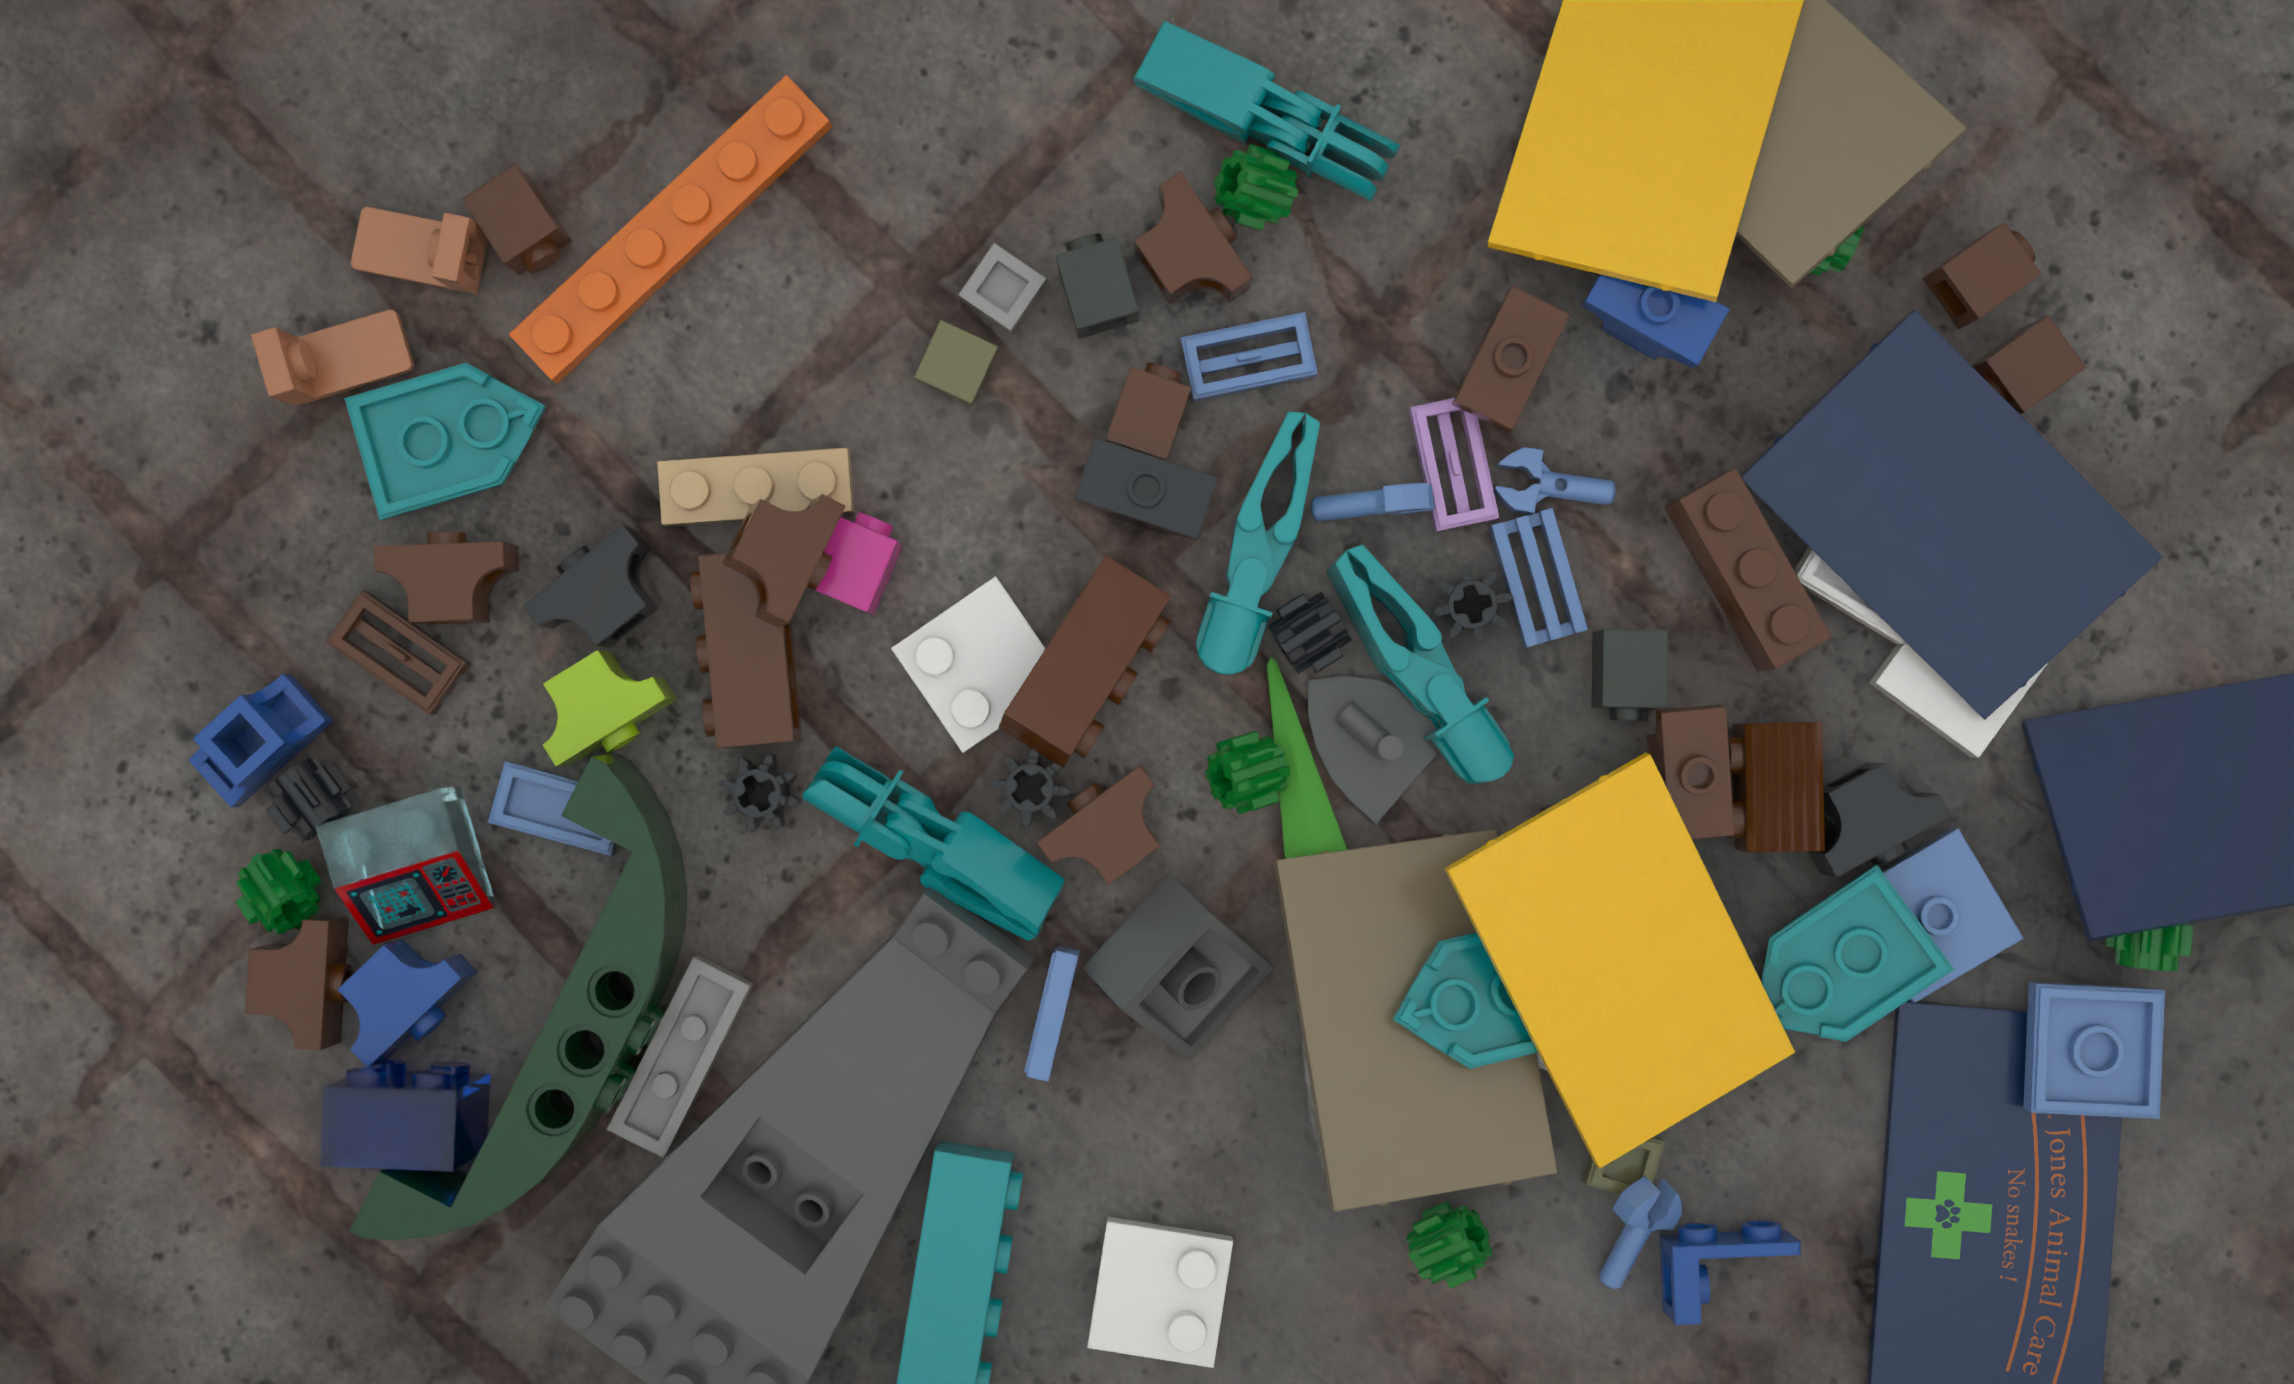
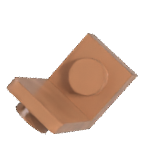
M364 207L360 214L351 266L361 272L477 295L488 239L479 225L469 217L444 213L443 220L436 221Z
M391 309L299 337L277 327L251 334L269 397L295 407L412 372L415 368L399 313Z

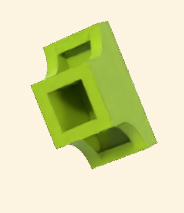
M596 650L543 683L555 703L558 720L554 733L542 745L556 767L571 766L602 746L607 753H611L630 743L641 734L636 726L637 724L678 699L665 678L650 677L646 680L636 681L622 670L612 652Z

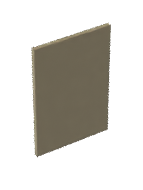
M1804 0L1736 236L1792 289L1823 260L1832 256L1842 243L1924 170L1929 169L1937 158L1966 133L1967 127L1827 0Z
M1497 829L1457 835L1446 833L1436 838L1337 852L1322 851L1316 855L1274 861L1332 1212L1371 1205L1386 1206L1389 1202L1499 1183L1509 1185L1516 1180L1557 1174L1536 1053L1468 1069L1392 1020L1436 943L1441 940L1476 932L1444 868L1482 847L1489 840L1496 839L1498 837Z

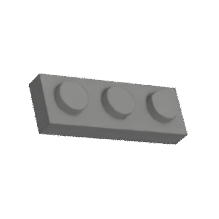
M698 955L692 958L607 1128L608 1131L662 1158L669 1154L754 983Z

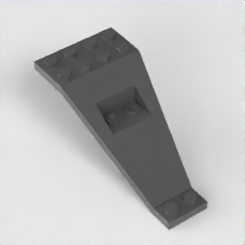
M928 887L898 931L608 1213L597 1226L543 1308L646 1384H807L819 1366L1002 1003L1035 958L976 914L955 904Z

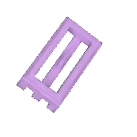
M1455 398L1418 405L1409 409L1424 483L1432 485L1434 510L1430 511L1435 533L1480 522L1493 521L1499 518L1478 417L1452 405ZM1456 411L1461 413L1481 509L1470 511L1450 413ZM1436 416L1456 514L1447 516L1427 423V417Z

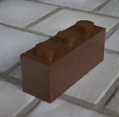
M1736 468L1713 478L1664 506L1757 671L1777 669L1832 638Z
M727 553L698 556L699 571L691 572L690 589L695 610L703 609L706 635L697 636L696 651L700 672L709 673L712 698L703 699L702 705L703 723L707 737L715 736L716 748L802 741L791 620L788 624L776 627L755 616L758 607L755 587L746 576L722 564Z
M1106 555L1005 710L998 728L1062 768L1065 767L1074 752L1085 759L1105 725L1095 720L1096 716L1107 699L1116 705L1120 704L1138 675V672L1128 667L1140 647L1152 653L1170 625L1171 620L1161 614L1172 596Z

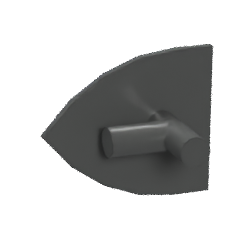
M1345 675L1308 680V720L1316 751L1336 786L1352 804L1377 824L1439 754L1440 751L1432 740L1425 741L1423 739L1435 727L1428 717L1415 710L1409 699L1393 684L1379 679Z

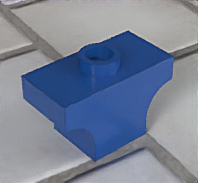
M1601 274L1596 278L1581 305L1601 319L1603 325L1600 330L1653 360L1659 357H1666L1683 363L1692 369L1699 365L1730 308L1719 302L1671 291H1663L1659 288Z
M282 674L262 690L250 695H240L193 738L200 748L188 761L230 807H240L326 729L333 720L291 674Z
M404 940L384 944L337 989L352 1004L359 1017V1035L350 1050L369 1068L387 1060L411 1036L417 1042H420L447 1017V1014L441 1007L478 971L461 954L443 959L437 963L420 957Z

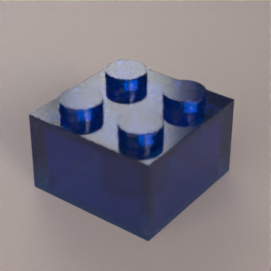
M385 1059L369 1068L348 1069L345 1078L323 1087L320 1167L433 1171L456 1170L478 1155L488 1136L490 1074L470 1073V1063L456 1061L431 1063V1070L406 1071L407 1061Z

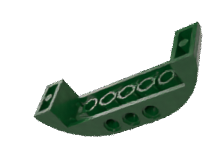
M617 753L592 756L561 815L632 853L469 1173L466 1174L415 1148L378 1173L349 1230L350 1232L365 1239L403 1240L434 1237L474 1225L509 1207L542 1181L573 1153L595 1127L603 1113L607 1114L615 1102H621L637 1068L629 1065L634 1054L638 1055L644 1044L649 1046L666 1012L658 1008L678 963L686 929L687 883L682 851L670 817L648 780L631 760ZM619 972L626 974L634 984V996L622 990L618 982ZM589 1031L594 1032L601 1038L604 1044V1052L599 1051L593 1046L590 1041ZM561 1091L570 1096L574 1108L568 1106L563 1101Z

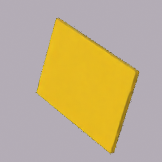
M1563 0L1489 236L1488 247L1534 258L1538 261L1543 260L1659 288L1663 291H1671L1717 302L1804 0Z
M1645 752L1609 774L1600 776L1595 782L1496 839L1489 840L1482 847L1444 868L1592 1160L1598 1168L1604 1167L1637 1146L1644 1144L1647 1140L1795 1053L1650 754Z

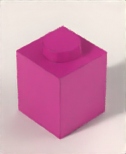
M861 512L857 513L854 522L840 517L824 552L832 555L831 563L815 591L874 615L903 548V545L897 540L889 538L893 526Z

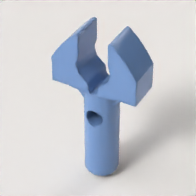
M1521 448L1506 456L1496 465L1497 468L1523 470L1529 479L1537 482V484H1533L1523 491L1500 486L1493 488L1494 494L1499 501L1514 513L1528 515L1535 513L1536 503L1545 497L1610 505L1616 495V486L1611 480L1551 472L1542 462L1544 450Z
M1428 483L1383 486V489L1318 496L1311 503L1312 516L1318 522L1358 518L1367 515L1390 514L1398 516L1434 510L1432 485Z
M1644 1176L1625 1189L1616 1201L1612 1210L1621 1218L1625 1226L1599 1273V1279L1607 1287L1612 1289L1622 1287L1649 1235L1653 1231L1662 1229L1674 1230L1682 1215L1681 1199L1679 1194L1664 1179L1661 1180L1656 1188Z

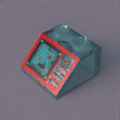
M461 787L439 788L315 826L333 887L372 945L497 908Z

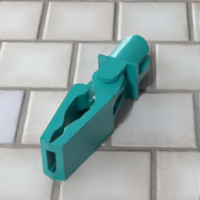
M1167 21L1161 24L1145 58L1132 79L1137 87L1241 143H1246L1248 138L1251 137L1266 144L1267 150L1276 152V156L1289 160L1291 165L1305 171L1306 176L1311 178L1314 172L1372 202L1377 188L1368 179L1376 181L1384 179L1389 166L1380 156L1393 159L1401 147L1399 143L1340 114L1341 106L1338 104L1336 107H1333L1308 93L1296 90L1293 94L1273 83L1275 74L1269 69ZM1324 120L1328 121L1323 132L1317 130ZM1310 145H1314L1315 147L1310 156L1305 155L1304 153L1308 151Z
M1288 411L1242 504L1235 523L1229 564L1226 572L1227 585L1229 586L1227 595L1225 597L1211 592L1197 632L1196 648L1198 657L1204 666L1216 674L1232 675L1240 673L1253 663L1258 654L1269 619L1272 616L1273 612L1258 608L1261 596L1267 593L1273 585L1283 562L1296 540L1300 528L1320 422L1307 413ZM1302 421L1301 443L1292 456L1293 486L1289 506L1285 515L1275 525L1265 531L1260 507L1264 489L1271 475L1288 457L1291 451V436Z
M1362 544L1346 550L1327 569L1326 574L1380 675L1388 677L1409 699L1415 710L1428 717L1435 727L1423 739L1425 741H1433L1454 773L1467 784H1482L1503 777L1512 767L1514 753L1510 748L1507 737L1484 705L1489 702V699L1485 697L1471 703L1465 694L1463 680L1456 673L1441 643V632ZM1370 596L1380 602L1396 619L1404 632L1406 648L1394 643L1384 631L1373 610Z
M835 746L826 757V762L820 766L815 774L814 781L803 792L802 799L859 833L860 835L854 843L855 846L858 847L861 841H864L893 859L902 860L906 858L919 863L925 868L920 876V882L925 888H932L955 904L1027 941L1038 936L1043 922L1064 888L1065 879L970 812H960L954 822L941 816L935 809L934 802L928 796L900 780L904 771L899 770L892 780L840 747Z

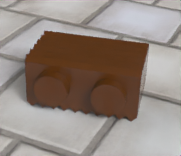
M1822 722L1734 723L1732 726L1733 736H1728L1730 775H1734L1733 795L1735 800H1732L1734 836H1727V838L1735 839V849L1743 852L1825 851Z

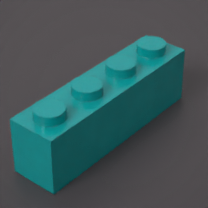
M939 1141L934 1151L897 1384H990L993 1362L981 1360L985 1336L997 1338L1003 1299L994 1298L991 1295L995 1273L1007 1274L1013 1243V1235L1002 1234L1005 1209L1018 1210L1024 1172L1012 1170L1014 1152Z

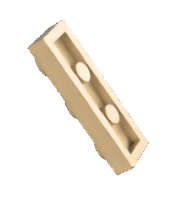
M848 448L657 461L661 523L666 527L740 522L744 520L750 506L759 499L782 510L801 511L805 510L810 501L821 494L845 505L842 514L855 513L851 452Z

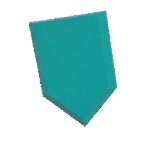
M468 363L344 398L379 520L382 521L504 485L547 407Z
M1875 864L1769 936L1761 983L1784 1029L1847 1042L1955 969L1877 864Z
M1477 932L1438 941L1392 1020L1468 1069L1537 1053Z

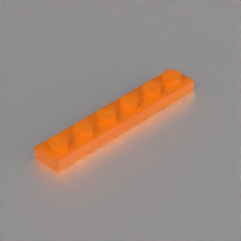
M785 75L508 335L553 382L558 384L833 127L830 120Z

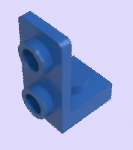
M1766 1220L1743 1222L1742 1231L1717 1232V1226L1714 1224L1685 1223L1678 1225V1234H1659L1662 1310L1675 1325L1701 1324V1304H1708L1710 1301V1280L1706 1265H1699V1259L1801 1255V1241L1787 1230H1781V1223Z

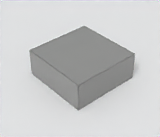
M994 243L958 296L960 300L1010 334H1013L1046 286L1047 279Z

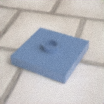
M1959 828L1948 829L1881 869L1955 969L1911 998L1909 1001L1912 1003L1919 1001L2024 939Z
M2029 982L2023 1110L2030 1113L2160 1119L2165 990L2150 987Z

